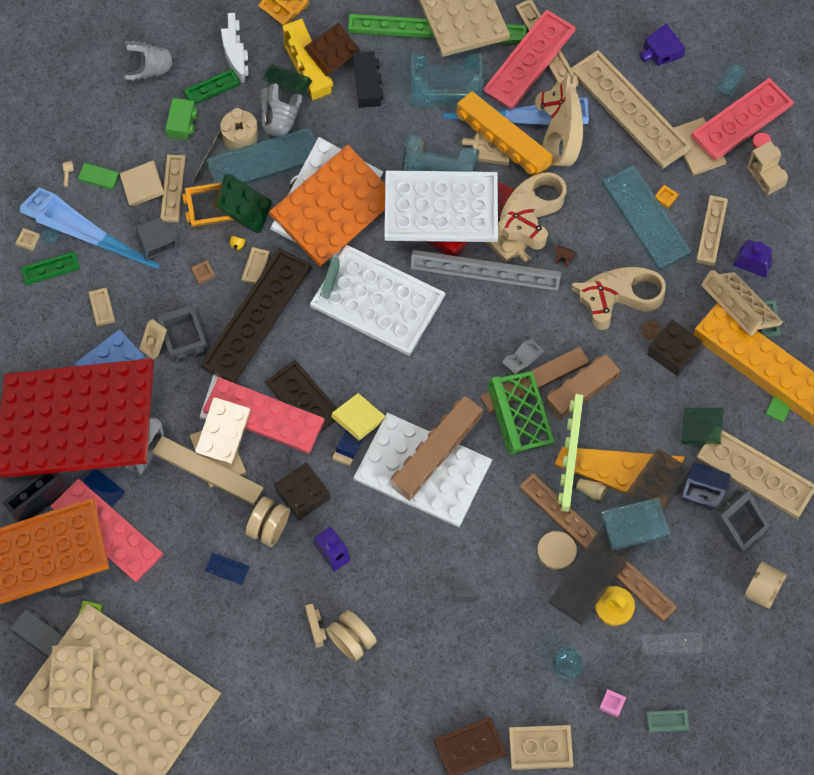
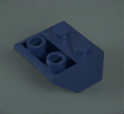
M693 462L682 494V500L714 509L724 498L731 474Z

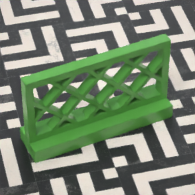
M533 371L501 378L499 376L493 377L489 380L487 387L508 456L555 443ZM522 378H529L531 385L528 389L519 384ZM508 381L514 385L511 393L504 389L502 382ZM516 387L526 392L523 399L513 395ZM528 394L536 400L534 407L525 402ZM510 398L520 403L517 410L509 407L508 402ZM522 405L532 410L528 418L519 413ZM534 412L541 416L542 421L540 424L530 420ZM516 416L526 421L522 429L514 423ZM528 423L537 428L534 435L524 431ZM539 430L546 434L547 441L542 442L536 438ZM521 434L531 439L528 445L521 446L519 439Z

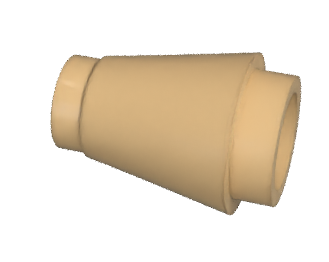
M580 479L576 487L577 490L594 501H602L607 491V487L603 483Z

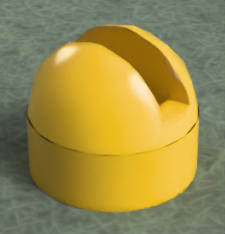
M231 235L230 247L234 249V245H238L237 250L243 248L246 239Z

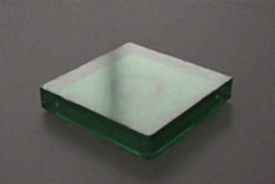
M723 407L685 408L681 437L682 444H721Z

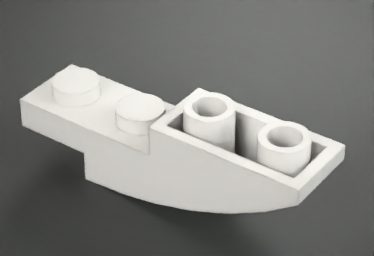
M228 13V28L221 29L223 48L231 69H233L237 78L244 83L245 76H249L248 65H245V61H248V51L244 50L243 43H240V35H236V31H240L239 20H236L235 13Z

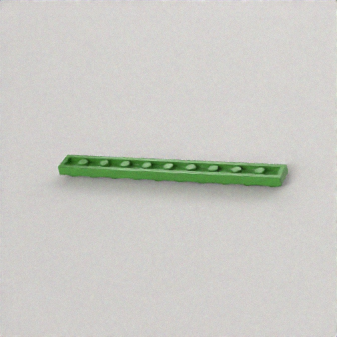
M349 15L348 33L434 38L426 19ZM506 24L510 33V39L498 43L519 44L526 36L527 26Z

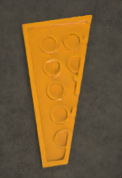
M565 447L561 448L555 462V466L566 470V467H562L563 457L568 454V449ZM577 448L574 474L603 483L604 486L664 509L684 457Z

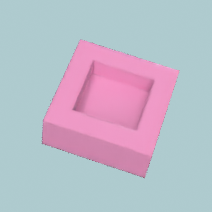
M607 689L599 710L618 718L626 697Z

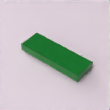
M230 69L183 91L187 99L194 101L196 105L239 86L240 82L233 69Z
M75 251L21 267L26 286L80 269Z

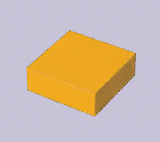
M663 185L653 200L669 209L679 197V194Z

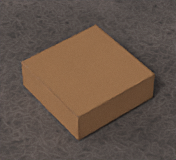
M208 260L191 267L198 284L216 277Z

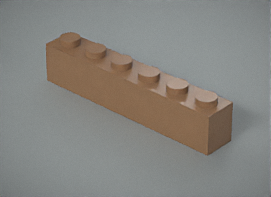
M466 396L461 400L458 399L453 404V410L441 418V424L429 432V438L425 442L422 441L417 446L416 453L404 461V467L392 475L391 488L408 501H411L482 417L483 409Z

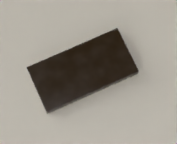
M296 360L265 381V384L281 402L324 418L325 422L319 434L336 422L331 415L338 408Z

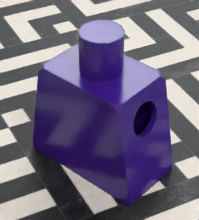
M666 23L645 39V50L640 52L639 56L643 62L652 59L659 66L682 58L685 47Z
M746 240L738 250L733 266L766 278L772 263V249L760 241Z
M331 526L314 537L313 544L334 572L350 561L347 547Z

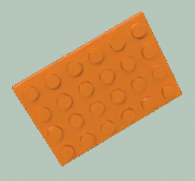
M346 145L270 210L269 215L321 267L385 211L386 184L349 145Z
M93 497L0 528V604L109 569L96 501Z

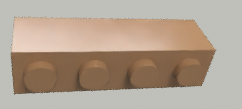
M606 354L601 358L598 356L591 362L590 366L581 368L575 377L566 379L560 388L551 390L547 394L545 404L561 420L571 413L569 412L570 400H574L576 394L583 395V403H585L619 378L620 369Z

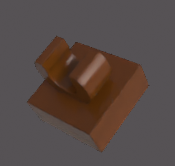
M559 245L555 251L556 254H559L555 259V263L558 264L560 258H565V267L570 264V259L573 260L577 252Z

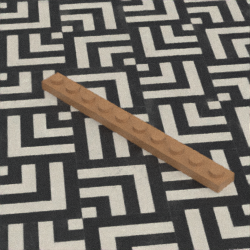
M534 473L519 486V489L661 622H664L677 609L673 602L571 508L569 512L561 511V505L558 504V496Z

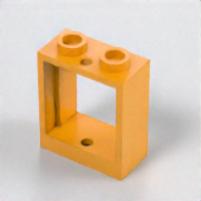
M221 183L185 188L186 193L182 194L184 205L188 204L189 212H185L187 223H191L192 227L234 220L227 215L195 220L191 195L218 191Z

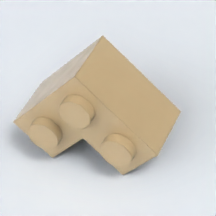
M771 141L753 150L747 165V169L766 195L784 187L788 180L786 171L778 165L781 157L780 150Z

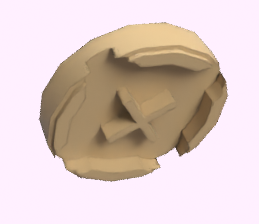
M552 531L540 539L537 553L544 566L552 570L568 568L574 562L577 547L573 538L561 531Z

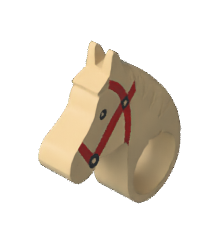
M567 74L562 82L556 81V85L550 91L540 92L535 100V106L538 110H544L551 115V121L542 147L553 155L551 164L553 166H571L577 160L581 149L583 118L579 97L576 92V75H573L570 79V75ZM561 139H562V140H563V151H562V154H561V156H560V155H559V144H560V141H561Z
M545 172L534 175L521 183L511 194L502 210L498 223V235H503L507 240H520L532 249H542L546 245L548 232L543 226L538 225L537 218L554 213L563 206L567 190L564 180L554 173ZM539 186H551L559 192L560 197L555 200L546 201L535 196L534 190Z
M639 267L618 268L596 275L585 283H572V290L580 295V303H583L589 309L592 324L599 330L609 328L611 312L616 302L642 312H650L662 305L666 290L665 281L660 274ZM640 282H651L658 287L660 294L650 300L641 299L634 294L632 286Z

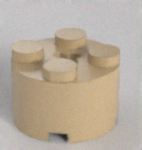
M235 108L223 117L220 127L222 140L227 148L233 151H246L256 144L258 140L257 121L251 113Z
M761 562L744 597L764 608L770 609L787 574Z

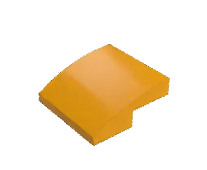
M262 0L258 6L280 24L286 25L310 3L308 0Z

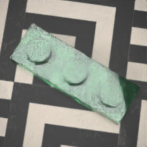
M273 64L270 65L262 78L268 84L276 83L279 88L302 96L312 83V80L307 76Z

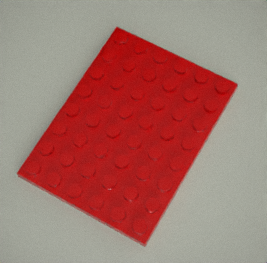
M147 358L4 374L0 409V478L147 464L154 369L153 359Z

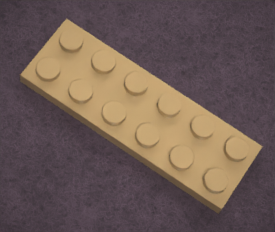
M715 427L696 457V460L710 468L731 474V481L797 520L814 494V484L718 427Z

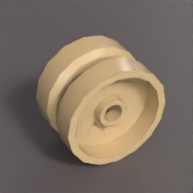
M263 496L250 516L246 527V536L254 540L261 536L263 544L273 547L286 526L290 508L282 504H278L275 507L274 500Z
M346 610L339 616L340 624L333 622L326 628V632L332 642L349 659L357 662L363 656L362 648L370 649L377 643V640L359 617L353 612Z

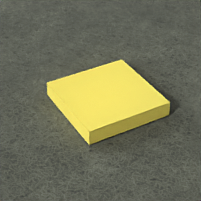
M359 393L332 412L331 415L335 421L357 440H361L386 418L385 415Z

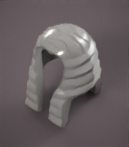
M125 40L124 46L127 50L141 52V65L137 71L123 73L122 77L124 80L146 79L153 75H163L170 70L172 56L167 48L147 45L145 42L141 43L140 41L129 42Z
M275 83L269 86V93L267 87L260 90V104L263 116L261 120L267 134L280 137L286 135L292 129L300 107L299 105L302 103V93L291 96L289 104L279 101L278 85ZM268 100H269V105L271 106L272 112L267 109Z

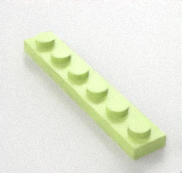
M579 394L575 395L574 400H570L569 412H572V419L568 418L567 423L570 437H566L565 448L568 449V454L563 457L562 467H566L565 474H561L560 486L564 487L563 493H559L558 504L561 505V511L569 512L583 403V395Z

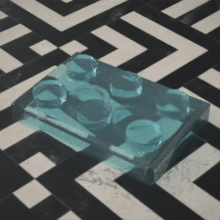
M659 498L601 511V517L612 551L670 536Z

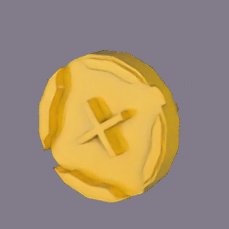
M610 586L598 594L595 610L599 619L605 624L611 626L623 625L632 618L635 610V601L626 589Z

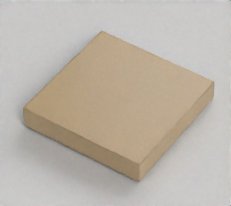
M154 160L120 173L130 207L165 194Z

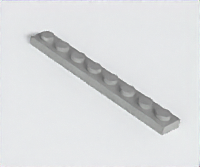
M417 250L412 251L410 267L413 270L558 291L561 272Z

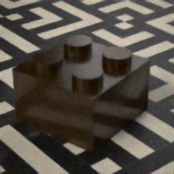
M671 320L649 346L647 355L678 377L700 350L703 341L674 320Z
M307 462L274 484L275 492L284 504L290 508L297 521L330 499L329 491Z

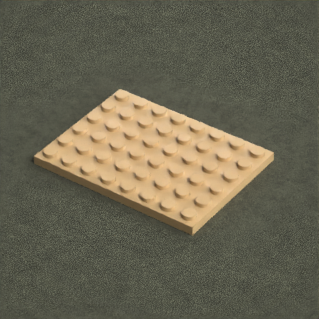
M87 604L57 646L94 647L91 709H57L48 707L52 653L16 701L15 706L117 775H166L221 693Z

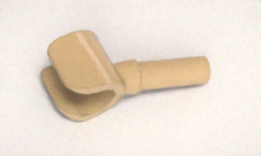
M72 161L63 163L64 187H68V172L74 171Z

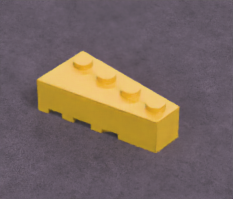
M303 19L283 25L284 46L311 100L313 101L331 94V87L333 86L331 77L324 75L304 49L312 40Z

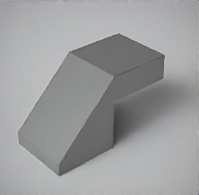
M531 339L523 342L515 354L506 356L502 363L514 374L524 372L545 351Z

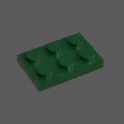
M228 173L224 175L213 207L253 232L260 233L272 200Z

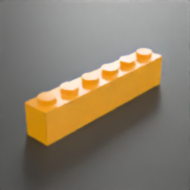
M473 91L457 103L456 115L458 118L468 123L474 131H478L488 142L493 143L500 152L505 153L514 163L523 167L528 174L534 176L543 173L551 166L553 155Z

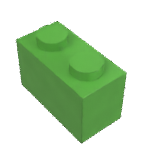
M172 99L165 129L167 138L189 140V136L193 135L194 124L192 123L193 119H197L198 109L195 108L194 101Z

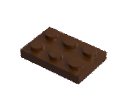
M339 23L304 47L326 77L353 57V53L360 52V49Z
M487 717L433 741L448 775L464 774L507 755L491 717Z

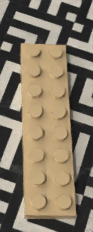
M599 50L571 68L583 87L662 169L691 150V145Z

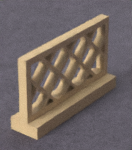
M712 270L701 284L748 335H754L757 329L780 326L783 322L735 272L718 274L715 270Z

